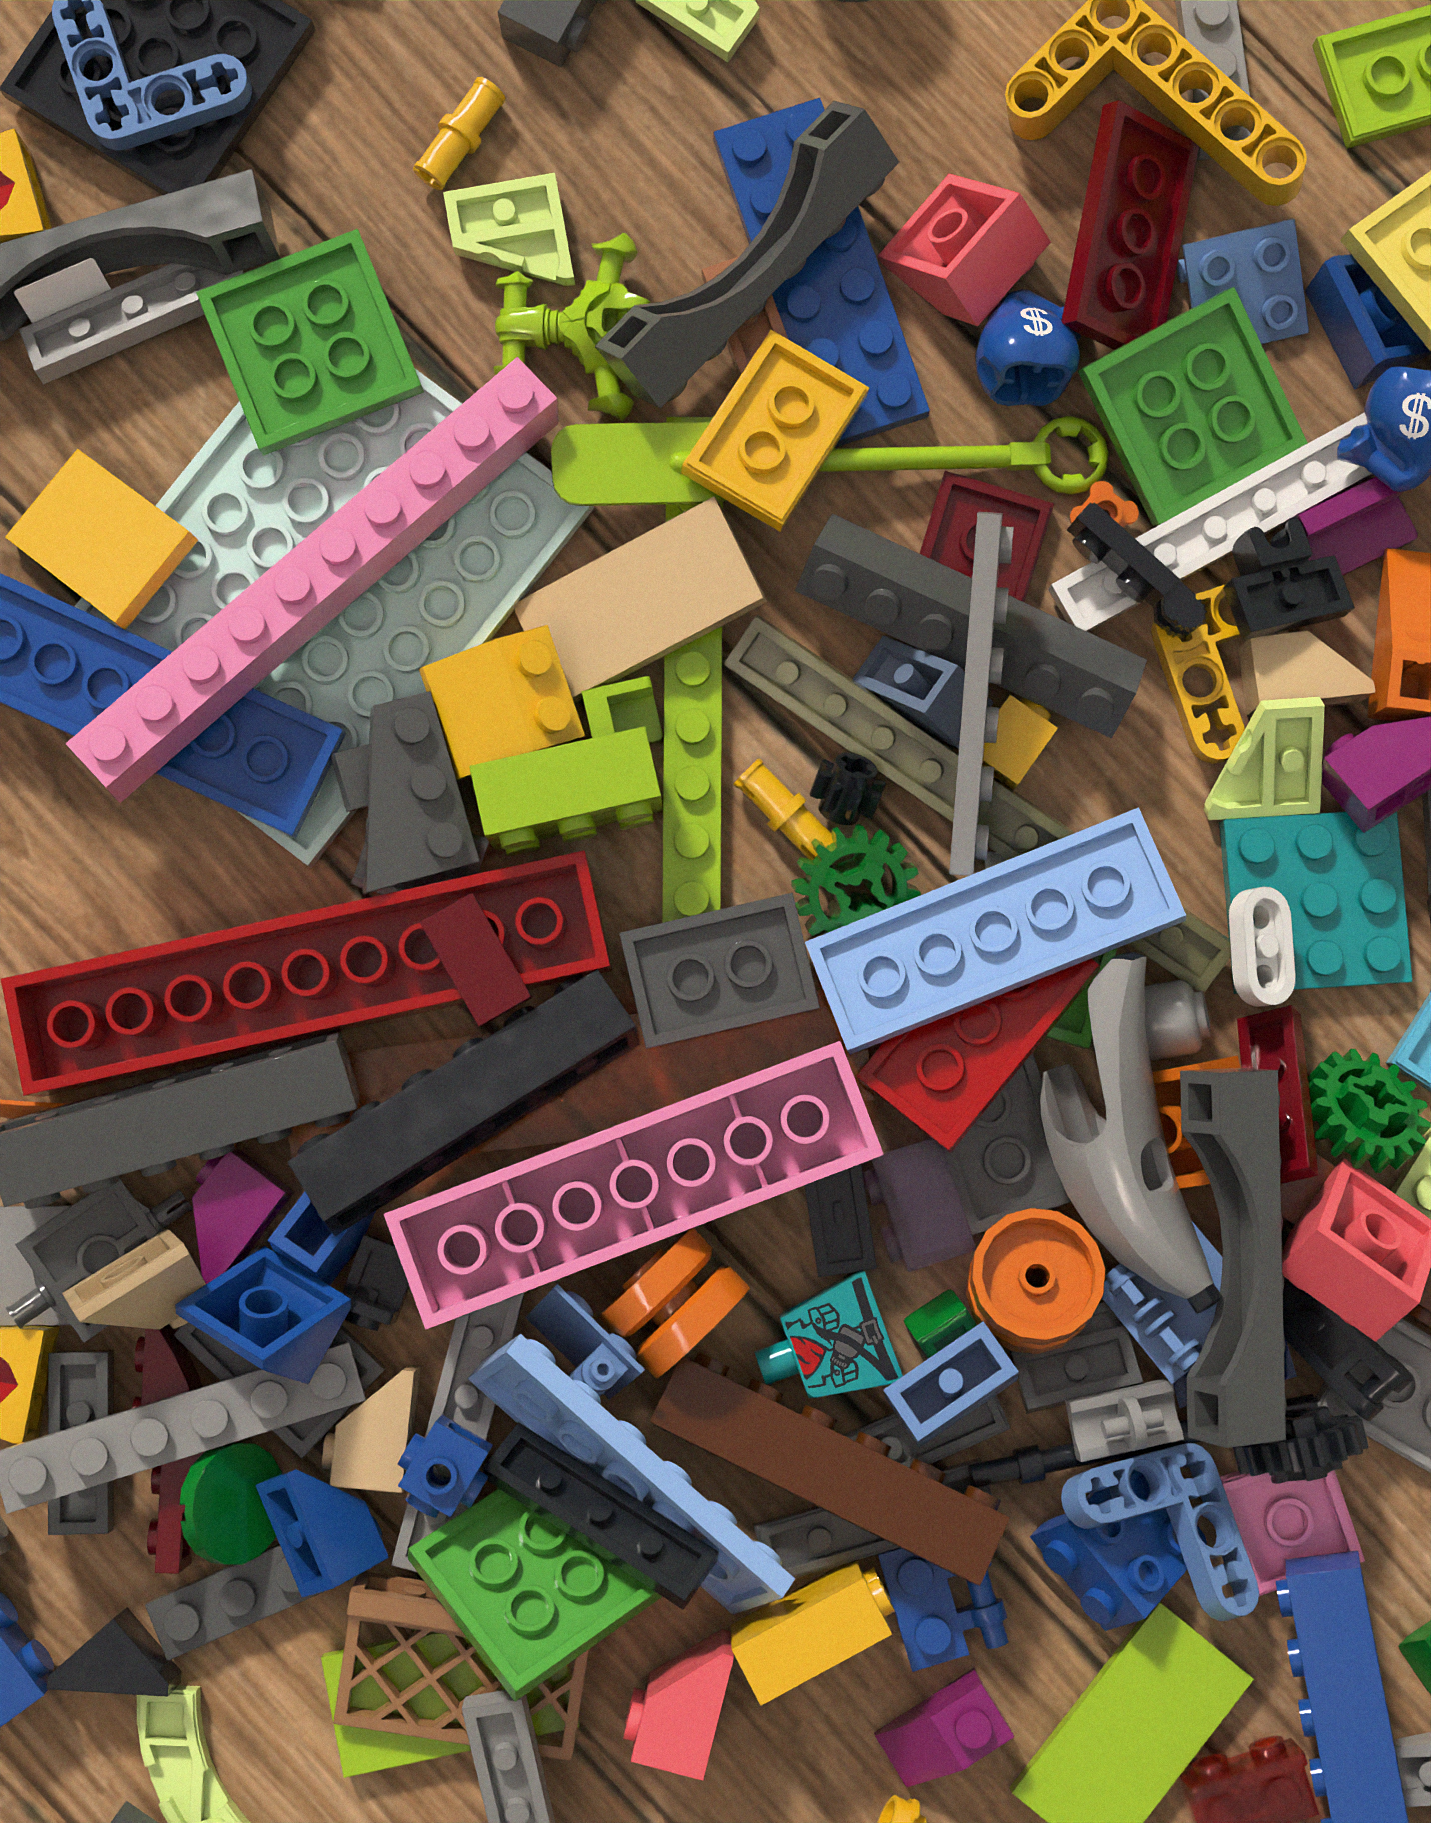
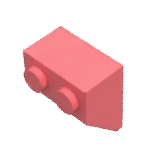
M948 174L877 255V258L882 265L943 315L979 326L986 317L993 313L1001 299L1020 277L1033 267L1035 260L1051 241L1019 192Z
M1343 1158L1335 1166L1290 1231L1282 1251V1274L1295 1287L1311 1295L1339 1315L1344 1322L1354 1326L1376 1342L1420 1303L1431 1268V1219L1361 1169L1353 1168L1352 1163Z
M720 1629L649 1672L645 1690L634 1687L623 1739L633 1741L631 1762L703 1781L734 1659V1653L731 1648V1631Z

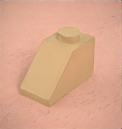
M1289 630L1251 638L1238 648L1247 716H1252L1260 701L1320 697L1325 707L1360 703L1375 693L1374 681L1309 631L1289 633Z
M408 1365L336 1425L335 1433L328 1432L326 1434L322 1467L323 1469L331 1470V1486L397 1493L404 1491L398 1484L406 1470L398 1466L397 1463L414 1436L421 1373L420 1365Z

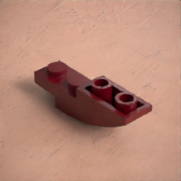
M170 1324L160 1330L145 1329V1337L140 1336L137 1340L134 1364L136 1372L143 1373L141 1397L136 1396L134 1398L132 1408L203 1387L186 1347L174 1336L176 1331ZM204 1452L152 1468L151 1491L152 1494L159 1495L158 1518H152L149 1524L147 1551L149 1555H156L155 1573L179 1574L192 1563V1549L183 1536L180 1521H186L184 1514L185 1505L179 1504L181 1488L190 1467Z

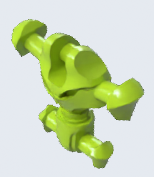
M622 233L610 241L591 244L595 253L601 256L596 281L587 280L584 289L580 291V296L574 299L573 304L565 307V310L562 312L559 309L553 311L551 308L548 309L547 304L526 307L527 289L532 285L533 280L525 277L519 271L509 276L498 278L495 287L504 289V308L500 310V316L496 318L495 332L499 336V343L503 345L502 365L493 367L494 374L497 375L516 357L525 364V347H538L541 350H546L548 345L552 346V343L560 345V342H563L564 347L572 349V355L579 358V363L585 367V373H594L598 397L589 401L587 411L605 412L623 421L631 413L634 401L620 391L618 375L595 348V345L634 305L651 303L648 299L628 292L625 284L619 283L623 263H631L638 254L635 242L627 233Z

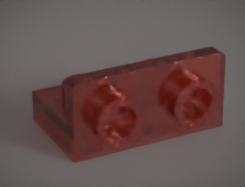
M1268 1736L1252 1742L1248 1746L1249 1752L1227 1758L1224 1754L1202 1757L1192 1763L1193 1770L1183 1772L1179 1776L1194 1823H1295L1319 1815L1304 1768L1308 1764L1305 1753L1292 1738L1284 1740L1282 1736Z

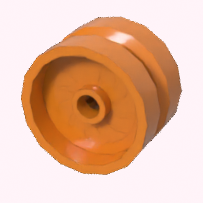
M1036 1208L1007 1214L986 1231L969 1265L966 1297L972 1317L977 1324L984 1321L998 1343L1011 1351L1040 1354L1062 1348L1083 1330L1097 1308L1104 1293L1105 1266L1094 1239L1080 1223L1058 1211ZM1032 1274L1037 1275L1044 1281L1040 1288L1033 1287L1027 1282Z
M694 1227L683 1233L665 1251L660 1248L622 1285L624 1291L598 1316L612 1333L621 1336L623 1339L631 1337L650 1319L657 1324L638 1344L636 1352L637 1359L656 1379L667 1372L703 1339L750 1289V1286L730 1265L716 1268L698 1285L692 1280L711 1259L713 1247Z

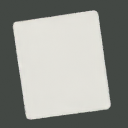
M89 258L17 289L14 294L33 324L109 291L111 288L93 258Z

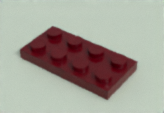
M1120 100L1105 104L1102 107L1061 320L1071 330L1113 350L1122 347L1167 321L1199 146L1191 139Z

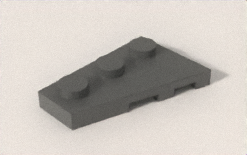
M431 691L374 705L370 709L368 818L366 819L365 831L367 847L363 894L479 862Z

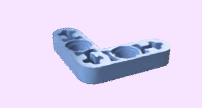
M54 0L51 8L53 21L87 123L99 143L106 148L115 151L127 150L233 115L243 110L250 102L252 85L242 63L234 56L227 54L211 55L131 82L110 17L101 0ZM80 7L86 9L88 12L86 20L94 38L84 40L74 21L76 19L74 10ZM95 56H105L113 61L111 73L99 81L85 78L83 73L85 64ZM227 74L231 81V92L221 95L217 88V77ZM197 82L201 90L200 93L205 101L204 103L198 104L190 84ZM166 90H177L185 95L183 107L173 115H163L155 110L156 99ZM104 98H113L115 105L123 116L121 118L122 128L112 131L108 125L110 116L102 100Z
M1185 1443L1095 1467L1071 1477L1064 1484L1061 1494L1062 1507L1067 1517L1076 1526L1083 1529L1098 1528L1166 1508L1202 1609L1211 1618L1218 1621L1233 1620L1254 1611L1259 1598L1257 1580L1216 1464L1211 1455L1202 1446L1195 1443ZM1180 1467H1189L1192 1478L1184 1479ZM1133 1470L1141 1472L1149 1483L1150 1495L1147 1502L1139 1499L1131 1489L1130 1475ZM1107 1488L1110 1489V1495L1113 1499L1098 1505H1089L1085 1493H1095ZM1201 1496L1203 1503L1192 1507L1190 1499ZM1200 1516L1206 1517L1216 1530L1217 1537L1213 1548L1207 1546L1198 1534L1197 1522ZM1222 1556L1224 1564L1213 1567L1211 1560ZM1230 1584L1234 1596L1225 1598L1222 1586Z

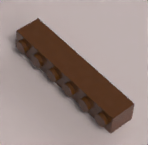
M698 1352L694 1362L685 1357L678 1361L649 1421L652 1425L974 1585H981L1010 1517L997 1511L1001 1500L968 1485L964 1494L959 1493L942 1484L946 1473L918 1459L913 1458L910 1467L888 1458L891 1446L859 1431L855 1441L833 1431L837 1420L808 1405H805L802 1413L799 1414L779 1404L783 1393L751 1378L746 1388L726 1378L730 1367L707 1355Z

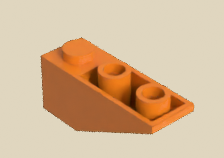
M1386 548L1384 550L1371 679L1375 685V693L1369 696L1367 718L1399 722L1431 716V553Z

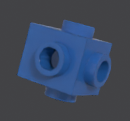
M441 1415L435 1421L426 1438L415 1433L397 1463L398 1466L406 1470L398 1484L400 1488L409 1492L405 1500L420 1512L434 1518L440 1512L451 1517L459 1503L471 1508L489 1477L479 1469L493 1444L446 1416ZM435 1464L445 1465L450 1470L451 1476L444 1477L440 1475L436 1470Z

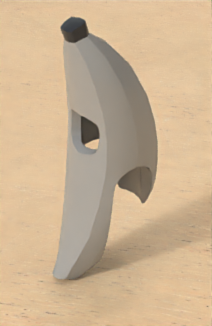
M1136 952L1118 954L1105 965L1088 988L1091 1030L1106 1107V1120L1095 1110L1076 1070L1071 1065L1065 1064L1043 1072L1040 1096L1042 1123L1055 1169L1067 1196L1090 1232L1119 1263L1158 1289L1187 1299L1195 1313L1198 1314L1211 1308L1223 1296L1213 1283L1206 1257L1179 1189L1164 1137L1145 1026V973L1147 956Z

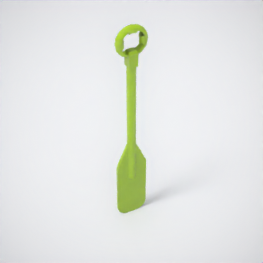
M1066 416L1053 419L1040 428L1033 442H1010L1008 445L834 448L819 472L1006 468V471L1034 470L1041 482L1058 493L1072 495L1088 491L1095 482L1101 480L1107 470L1109 452L1106 440L1096 426L1083 418ZM710 422L574 424L560 430L553 439L551 449L552 483L554 491L559 498L569 505L701 504L712 497H715L719 502L726 501L681 473L684 461ZM1054 431L1060 438L1066 436L1077 437L1079 432L1086 436L1092 443V445L1087 447L1089 454L1088 464L1095 468L1091 476L1084 479L1080 473L1073 475L1064 473L1060 479L1053 475L1047 467L1051 463L1050 445L1045 442L1046 438Z

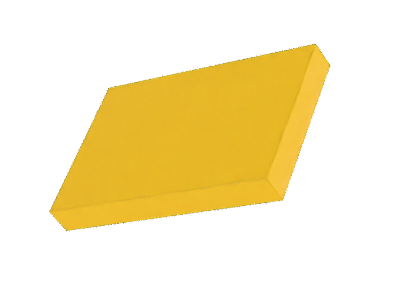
M770 330L684 461L681 473L781 532L866 399L870 388L775 331Z
M79 449L73 453L5 536L16 547L124 630L128 628L198 541L190 531Z

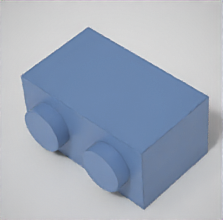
M983 1321L886 1387L883 1391L885 1399L920 1448L1016 1382L1019 1371Z

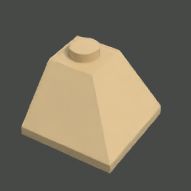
M167 1228L62 1294L79 1322L157 1330L170 1324L175 1329L188 1323L176 1314L175 1304L206 1285L184 1243Z

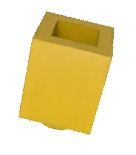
M1009 695L999 709L996 743H985L983 766L994 767V777L1014 790L1058 729L1049 722L1051 714L1043 706L1024 697L1019 701Z

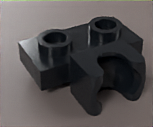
M1290 519L1286 523L1285 528L1271 538L1270 544L1259 527L1248 529L1235 541L1232 553L1240 576L1232 578L1223 589L1242 641L1342 618L1355 608L1335 555L1308 560L1313 553L1303 526L1298 519Z

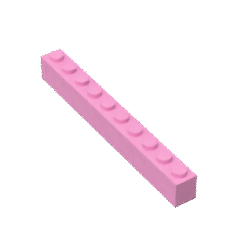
M516 357L71 738L66 745L110 794L121 803L558 425L557 397Z

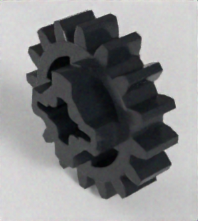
M1320 1406L1311 1409L1286 1410V1440L1233 1447L1240 1474L1250 1473L1251 1476L1269 1473L1272 1483L1280 1484L1288 1481H1312L1327 1477V1473L1343 1468L1341 1461L1348 1460V1456L1362 1454L1363 1449H1368L1369 1445L1363 1421L1358 1415L1348 1417V1414H1342L1330 1418L1328 1407Z

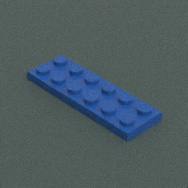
M821 98L713 132V141L749 245L759 234L777 203L789 170L794 141L825 110ZM857 206L846 217L843 227L835 235L825 239L806 258V263L801 271L795 276L786 279L772 293L790 341L870 388L866 399L834 448L928 418L930 412L860 209Z

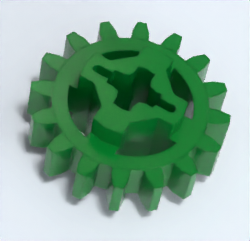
M862 824L855 825L852 838H846L838 827L833 828V843L827 847L815 838L811 843L817 856L813 860L799 857L797 861L800 868L806 873V878H798L791 882V886L796 893L805 895L795 905L799 916L811 915L805 923L808 932L813 936L825 929L824 934L903 903L906 900L920 896V890L915 885L907 883L908 880L913 879L919 874L918 869L912 862L901 863L908 853L907 850L900 843H896L887 849L890 837L881 829L869 840L867 830ZM854 854L852 859L834 864L839 858ZM884 863L887 864L891 872L892 893L887 891L881 883V878L885 872L883 868ZM838 882L846 886L848 884L858 886L863 882L874 896L865 892L863 894L853 892L849 897ZM819 886L824 887L830 892L832 897L828 905L830 910L828 915L823 912L820 905Z
M1350 1049L1343 1057L1335 1051L1324 1062H1320L1309 1074L1308 1083L1312 1120L1317 1121L1320 1126L1314 1133L1316 1140L1329 1138L1334 1143L1331 1155L1336 1158L1343 1152L1350 1154L1353 1168L1359 1169L1368 1160L1375 1173H1381L1388 1165L1397 1170L1408 1159H1411L1425 1145L1426 1140L1423 1135L1431 1128V1123L1419 1116L1428 1107L1427 1102L1413 1099L1410 1094L1417 1086L1415 1082L1406 1081L1402 1083L1397 1078L1400 1067L1393 1064L1386 1070L1380 1066V1059L1376 1053H1372L1363 1061L1356 1049Z

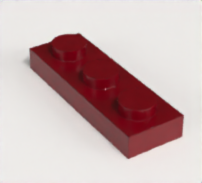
M1292 1005L1238 1018L1237 1028L1241 1068L1278 1070V1091L1280 1094V1184L1319 1176L1301 1014Z

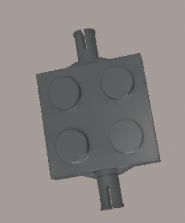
M118 1176L119 1181L116 1184L99 1191L90 1192L15 1243L17 1249L32 1268L37 1287L11 1306L6 1307L10 1316L14 1317L31 1304L34 1305L14 1319L20 1329L23 1328L25 1324L50 1307L67 1318L84 1343L109 1326L79 1322L62 1293L164 1231V1228L187 1212L192 1211L193 1208L190 1203L185 1201L167 1213V1210L186 1198L183 1193L178 1189L176 1190L177 1192L149 1210V1208L133 1198Z

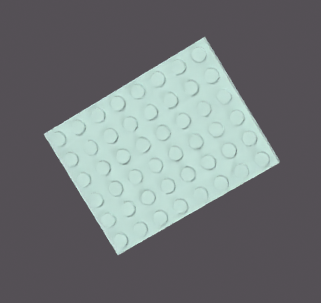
M415 369L424 393L263 456L258 449L239 401L156 504L157 508L190 531L198 541L136 616L126 631L173 652L462 405V403ZM525 452L253 689L343 729L346 735L338 752L369 744L370 709L374 705L425 693L426 689L419 672L421 667L490 641L512 614L517 602L526 596L592 512L594 506L569 505L561 500L554 491L552 471ZM83 598L75 605L76 608L118 626ZM331 764L297 838L291 837L244 814L241 815L312 868L357 810L346 812L333 764Z

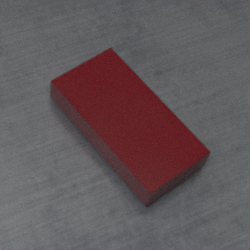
M472 892L420 921L426 935L479 1027L486 1025L533 998Z

